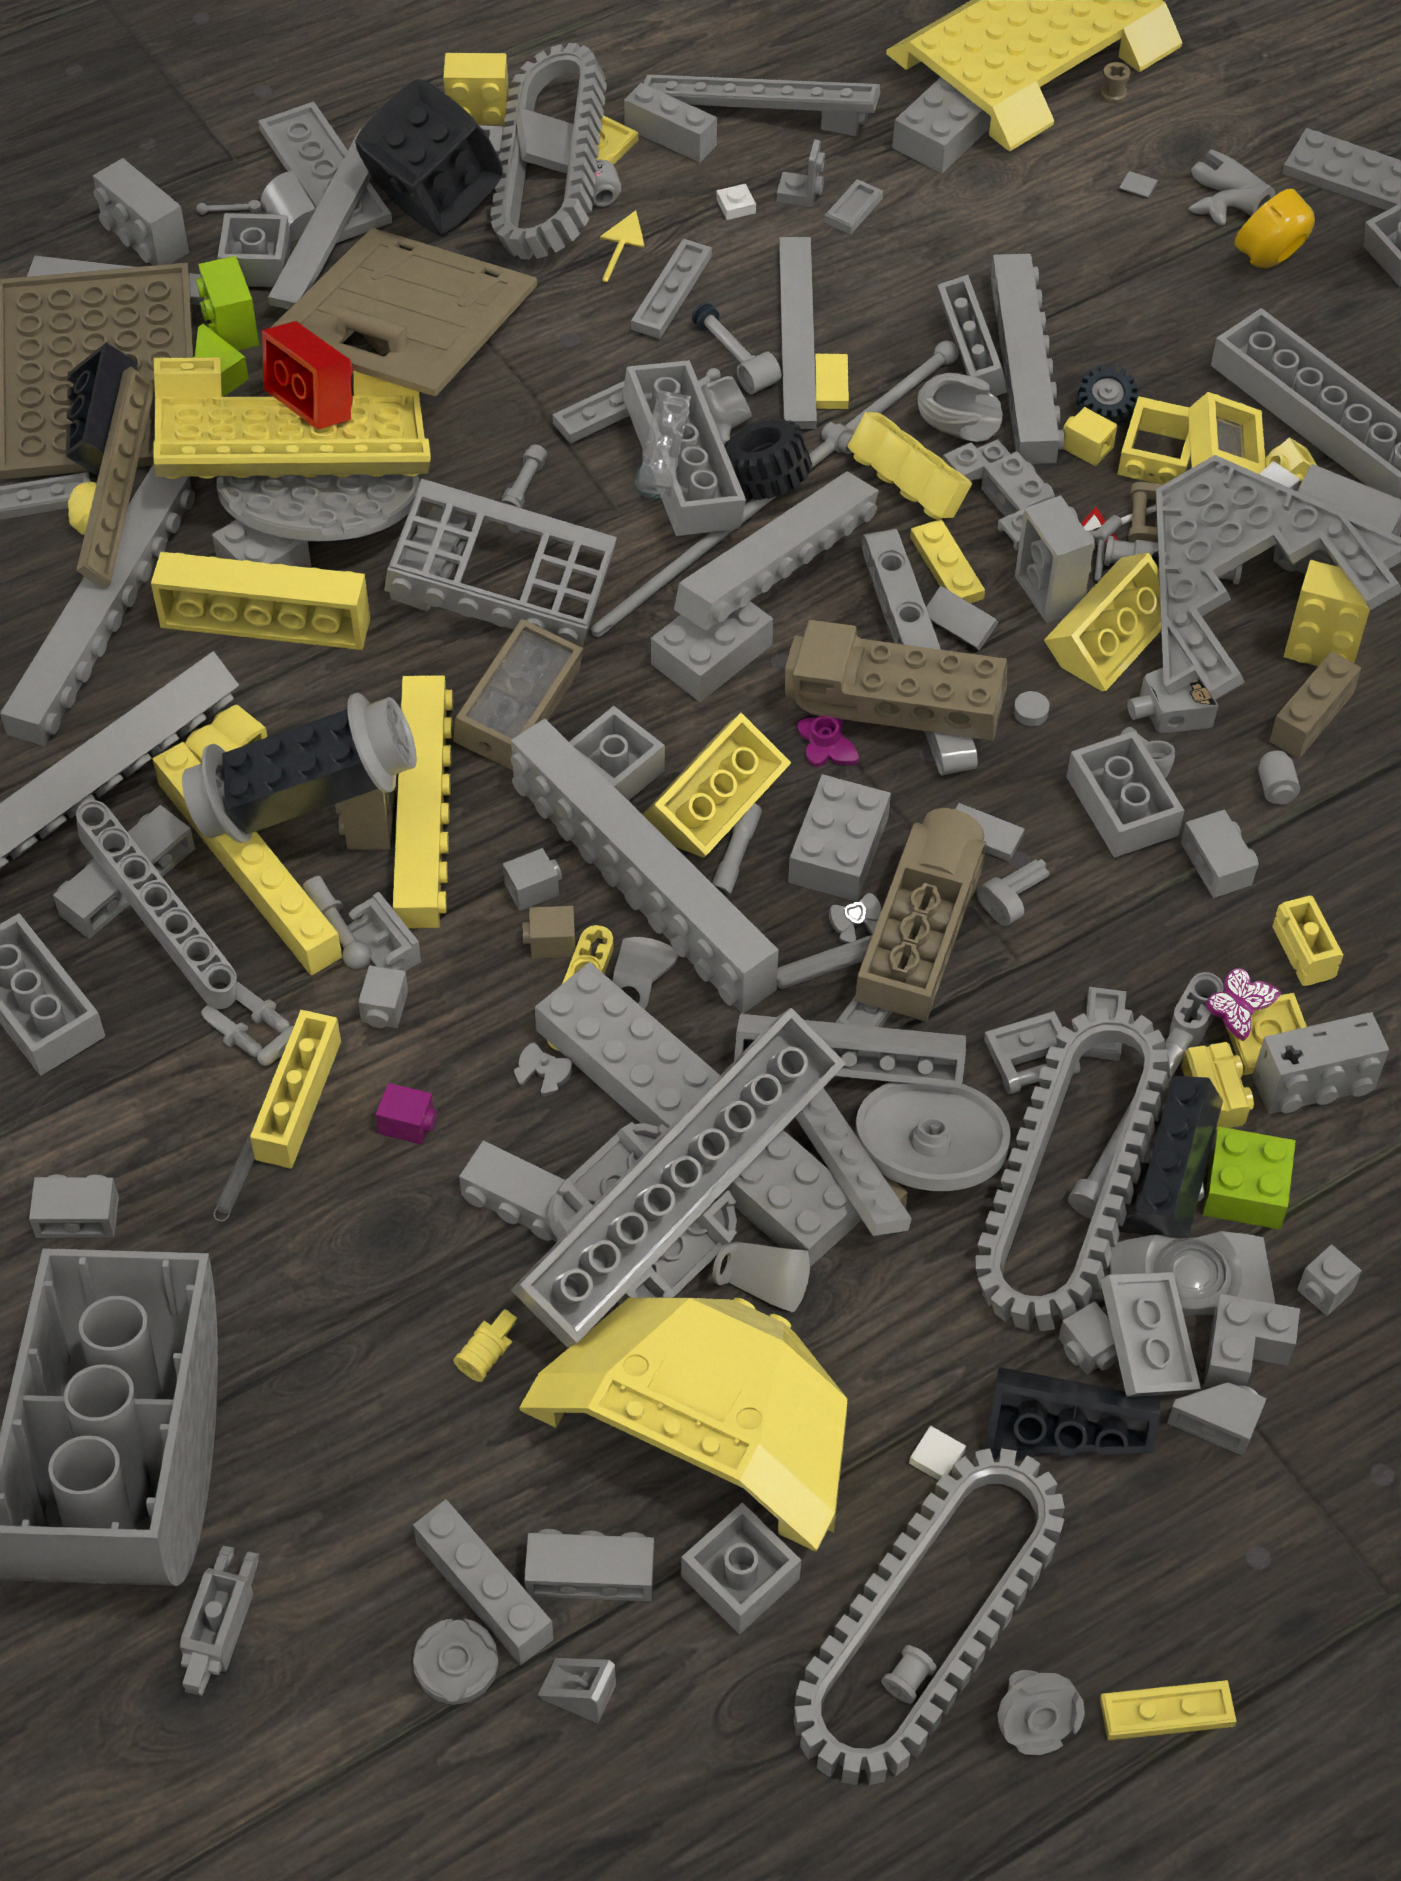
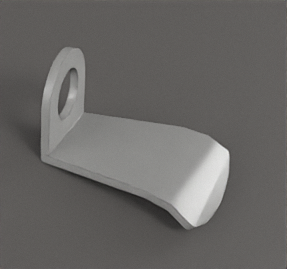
M645 937L625 938L622 940L612 982L620 989L626 986L634 987L640 994L638 1004L645 1009L649 1002L652 983L672 968L679 955L670 945L655 939Z
M738 1241L728 1243L720 1249L715 1259L712 1273L713 1281L718 1285L730 1283L774 1306L794 1312L801 1303L808 1284L810 1273L809 1253L807 1250L780 1248ZM727 1254L728 1259L725 1270L720 1274L722 1261Z

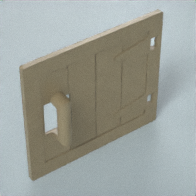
M371 228L272 327L297 321L351 360L353 371L436 396L537 287V278ZM402 246L408 249H412V251H408L399 247ZM487 272V273L496 275V276H498V277L496 278V277L487 275V274H485V273ZM356 331L388 341L390 352L383 357L342 343Z

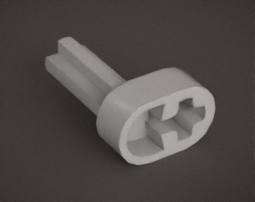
M1042 859L1039 861L1034 860L1003 879L994 877L978 886L977 897L980 904L1003 926H1008L1022 918L1024 906L1018 894L1049 876V871L1045 868L1046 863Z

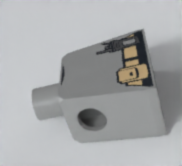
M1163 668L1148 673L1143 678L1140 697L1129 699L1127 702L1128 711L1133 720L1149 716L1156 731L1161 734L1212 728L1218 709L1216 700L1212 699L1200 679L1193 681L1170 695L1164 685Z

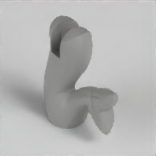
M1212 149L1205 154L1208 165L1203 162H1197L1191 169L1193 178L1200 184L1221 192L1199 200L1191 205L1188 210L1198 215L1210 214L1213 221L1219 225H1225L1227 208H1236L1252 216L1276 194L1274 188L1263 182L1243 165L1229 156Z

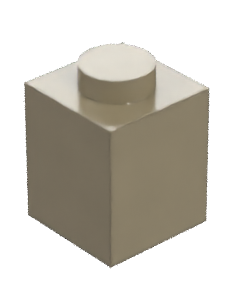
M574 906L529 907L530 922H522L523 944L531 945V959L573 957L575 952Z

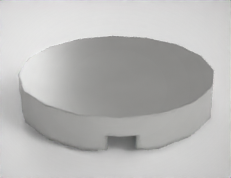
M463 1619L464 1621L441 1620L429 1627L416 1643L413 1658L416 1680L422 1690L438 1702L452 1705L471 1702L484 1694L495 1680L499 1665L496 1643L487 1629L475 1621Z

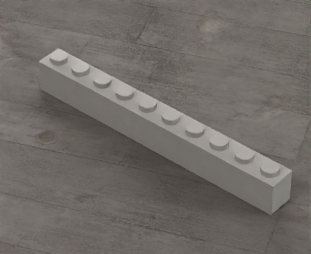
M154 465L151 467L128 505L111 584L101 589L84 576L0 713L7 735L45 746L51 735L56 734L60 727L61 718L67 708L73 706L76 694L82 683L87 682L90 678L92 667L97 658L105 653L107 642L112 633L120 628L122 617L127 608L135 603L137 592L142 583L148 581L152 567L157 558H159L160 552H165L166 543L172 533L175 534L178 531L184 513L192 508L195 492L191 487L190 476H181L177 479L155 477Z

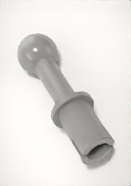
M315 876L307 880L303 884L302 889L338 932L339 941L344 948L342 958L345 965L354 970L363 969L368 966L372 956L371 949L366 943L356 941L339 914L343 906L341 901L335 900L321 876Z

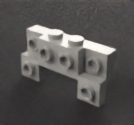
M998 439L979 448H976L971 442L943 455V460L950 467L963 474L970 481L983 478L981 489L1005 516L999 519L998 530L1000 532L1004 530L1014 541V549L1018 550L1024 508L1054 498L1055 494L1051 486L1043 482L1036 474L1030 462H1026L1018 452L1010 454Z

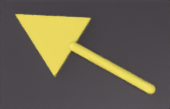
M636 210L600 236V239L618 243L602 278L605 283L608 282L624 244L645 248Z

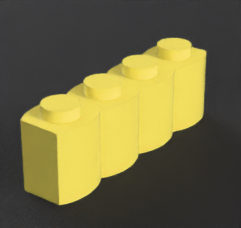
M878 412L864 413L847 445L854 453L853 457L856 461L866 466H872L878 471L876 475L881 480L890 484L895 483L901 489L900 494L913 502L918 501L925 507L923 511L936 520L954 518L972 485L971 481L963 474L948 466L939 456L924 448L919 441L902 431L894 422Z

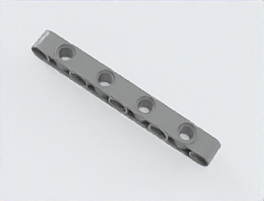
M897 529L863 534L862 550L893 643L941 650ZM924 731L940 775L977 769V752L971 737Z

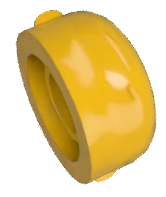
M1286 189L1267 201L1248 219L1238 232L1234 245L1240 252L1249 256L1251 259L1250 263L1255 267L1267 269L1277 266L1292 256L1308 239L1315 224L1314 212L1294 189Z

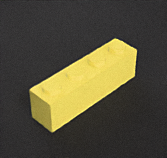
M300 1010L250 1136L255 1160L292 1169L341 1044L336 1017Z

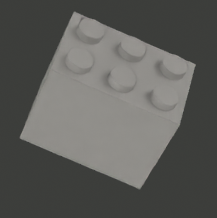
M1311 464L1298 492L1400 537L1401 499ZM1275 544L1273 561L1287 571H1298L1306 575L1310 560L1337 566L1324 547L1292 564L1279 545Z

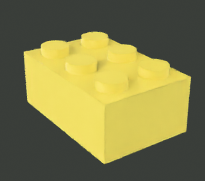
M1310 560L1283 657L1319 666L1328 654L1333 651L1352 663L1355 662L1370 609L1339 567Z

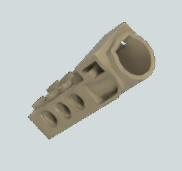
M808 620L804 636H794L785 669L786 698L795 699L803 710L811 714L994 741L1007 687V659L861 639L857 636L856 626Z
M939 808L928 812L922 824L915 822L857 977L855 1001L927 1022L966 908L970 906L983 869L986 841H983L985 837L984 829L969 814L957 809Z

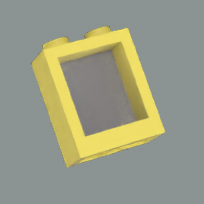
M1207 392L1188 408L1192 468L1214 455L1257 474L1266 468L1261 410Z

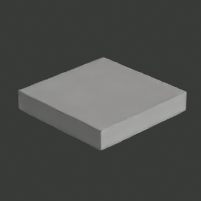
M519 108L515 117L522 161L567 174L574 124Z

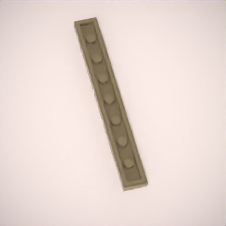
M132 367L124 370L76 569V571L101 589L111 584L155 389L153 383Z

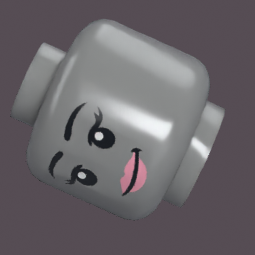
M598 159L596 160L597 170L593 172L596 176L595 185H592L594 195L590 200L593 206L603 207L612 204L619 197L621 182L614 165L607 160Z

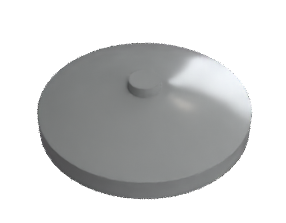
M902 1082L887 1083L874 1090L864 1099L859 1107L855 1125V1135L882 1175L897 1183L930 1191L960 1190L976 1186L988 1180L1005 1163L1011 1138L1009 1123L998 1105L983 1093L965 1084H962V1088Z

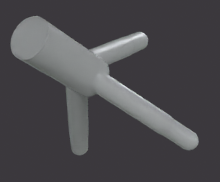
M1112 515L1097 531H1090L1094 541L1098 543L1095 582L1101 580L1108 535L1111 536L1122 525V520L1117 515Z

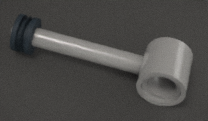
M705 302L695 308L691 317L693 323L702 331L710 330L741 363L737 366V376L747 393L754 394L781 380L780 366L770 352L766 351L757 356L751 355L718 321L720 314L711 303Z

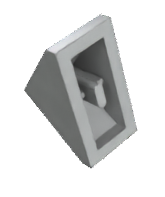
M555 1658L537 1696L546 1702L598 1724L616 1687L615 1664L610 1660Z

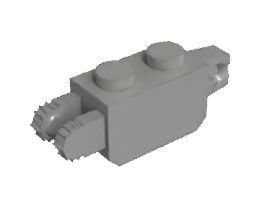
M222 1546L214 1569L208 1568L204 1572L180 1642V1649L183 1654L181 1665L187 1668L183 1680L185 1692L203 1696L211 1674L219 1675L220 1671H227L254 1594L251 1584L258 1566L259 1554L247 1552L239 1575L228 1573L234 1559V1548Z

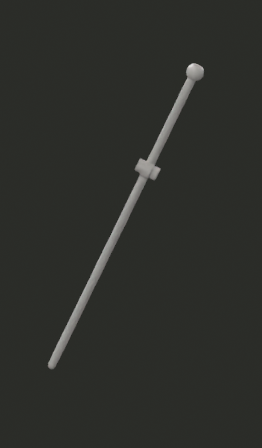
M947 340L940 342L935 347L934 356L845 426L841 423L834 424L832 422L826 424L821 432V438L825 442L809 454L812 468L833 451L851 454L852 451L847 445L864 413H883L940 366L953 365L959 357L957 345ZM777 496L761 500H754L753 498L745 504L741 525ZM735 529L715 531L707 534L591 627L592 635L595 637L602 636Z

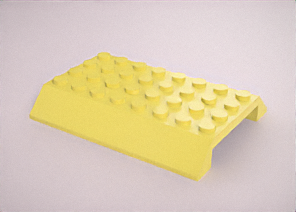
M971 0L888 48L886 54L906 70L919 62H923L991 116L989 136L1010 152L1054 125L1053 116L1040 89L1044 84L1121 39L1118 57L1138 72L1143 71L1182 46V40L1169 9L1163 0Z
M154 358L155 477L177 479L181 476H199L209 479L215 476H234L236 478L268 476L279 478L284 475H301L310 478L317 475H335L338 477L370 475L380 477L385 474H402L405 476L428 474L431 455L429 440L425 439L419 391L353 371L351 420L317 430L274 397H222L220 358Z

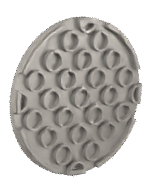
M385 474L380 477L370 475H350L347 477L317 475L310 478L301 475H284L279 478L268 476H249L246 478L216 476L218 498L227 512L235 519L255 530L270 535L304 541L345 540L369 535L388 528L410 512L419 487L418 475L405 476L402 474Z

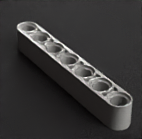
M89 800L81 804L76 812L78 836L81 842L203 1000L210 1007L216 1009H224L231 1006L237 997V975L234 968L110 809L103 802L97 800ZM92 821L100 822V824L96 826L87 825L89 822ZM111 848H119V849H122V850L119 851V852H109V851H107V850H109V849H111ZM133 874L143 876L139 879L128 878L130 875ZM153 901H160L164 903L163 905L156 907L149 905V903ZM174 928H181L185 930L183 933L174 934L170 932V930ZM196 955L206 957L203 961H194L190 958ZM215 983H225L228 985L223 989L212 987Z

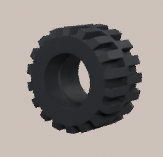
M769 419L756 422L733 434L730 440L724 444L745 499L754 498V500H761L785 494L799 486V483L805 481L812 470L811 458L801 428L791 420Z

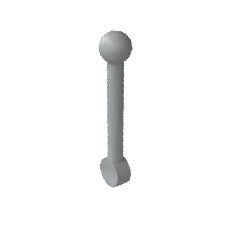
M252 200L249 204L207 206L204 203H199L196 206V211L199 215L217 211L249 210L252 213L261 211V203L257 200Z

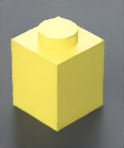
M1084 407L1075 417L1071 416L1063 427L1065 434L1063 449L1096 467L1114 448L1117 424Z

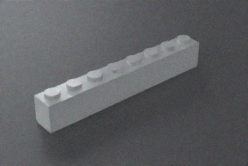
M1031 254L993 255L990 279L1004 377L1008 391L1007 398L1015 452H1018L1026 462L1031 464L1056 463L1058 450H1063L1064 432L1063 430H1058L1057 425H1060V407L1054 406L1057 388L1056 382L1050 381V378L1053 376L1052 358H1047L1046 355L1049 354V336L1043 335V331L1046 328L1045 312H1040L1039 310L1042 307L1041 289H1036L1039 281L1038 267H1033Z
M848 471L843 473L679 582L674 610L704 630H708L718 622L725 621L738 608L745 607L754 597L760 593L767 592L773 584L782 578L789 577L801 565L808 564L814 556L823 550L831 548L843 536L850 535L862 523L869 522L877 510L875 503L879 490Z

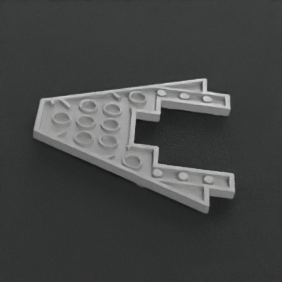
M1217 455L1208 458L1156 489L1164 685L1170 695L1193 681L1200 679L1212 699L1216 700L1245 683L1241 673L1202 616L1231 600L1218 577L1275 544L1279 545L1292 564L1324 547L1370 610L1401 593L1399 582L1389 571L1391 567L1401 562V537Z

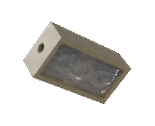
M521 619L456 716L453 742L513 770L510 760L512 756L511 740L541 720H549L580 671L583 648Z

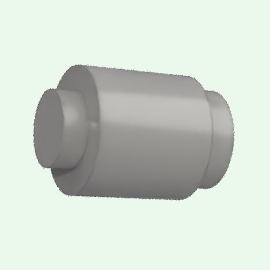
M1283 751L1266 753L1260 759L1258 767L1265 798L1271 803L1287 804L1300 793V785L1293 760Z

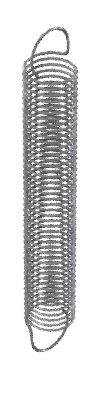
M248 1138L236 1162L237 1165H235L216 1208L219 1206L222 1209L228 1210L226 1212H229V1215L235 1204L234 1200L236 1201L255 1159L253 1148H251V1153L247 1152L251 1143V1139L248 1140Z

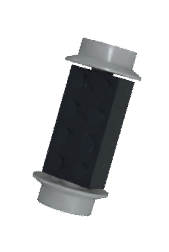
M354 693L348 699V709L227 752L216 744L206 746L202 754V763L184 770L182 788L190 815L204 836L214 838L228 833L236 842L245 843L250 840L252 833L373 790L379 789L384 793L392 792L396 785V774L416 766V748L409 724L394 699L388 697L370 703L362 694Z

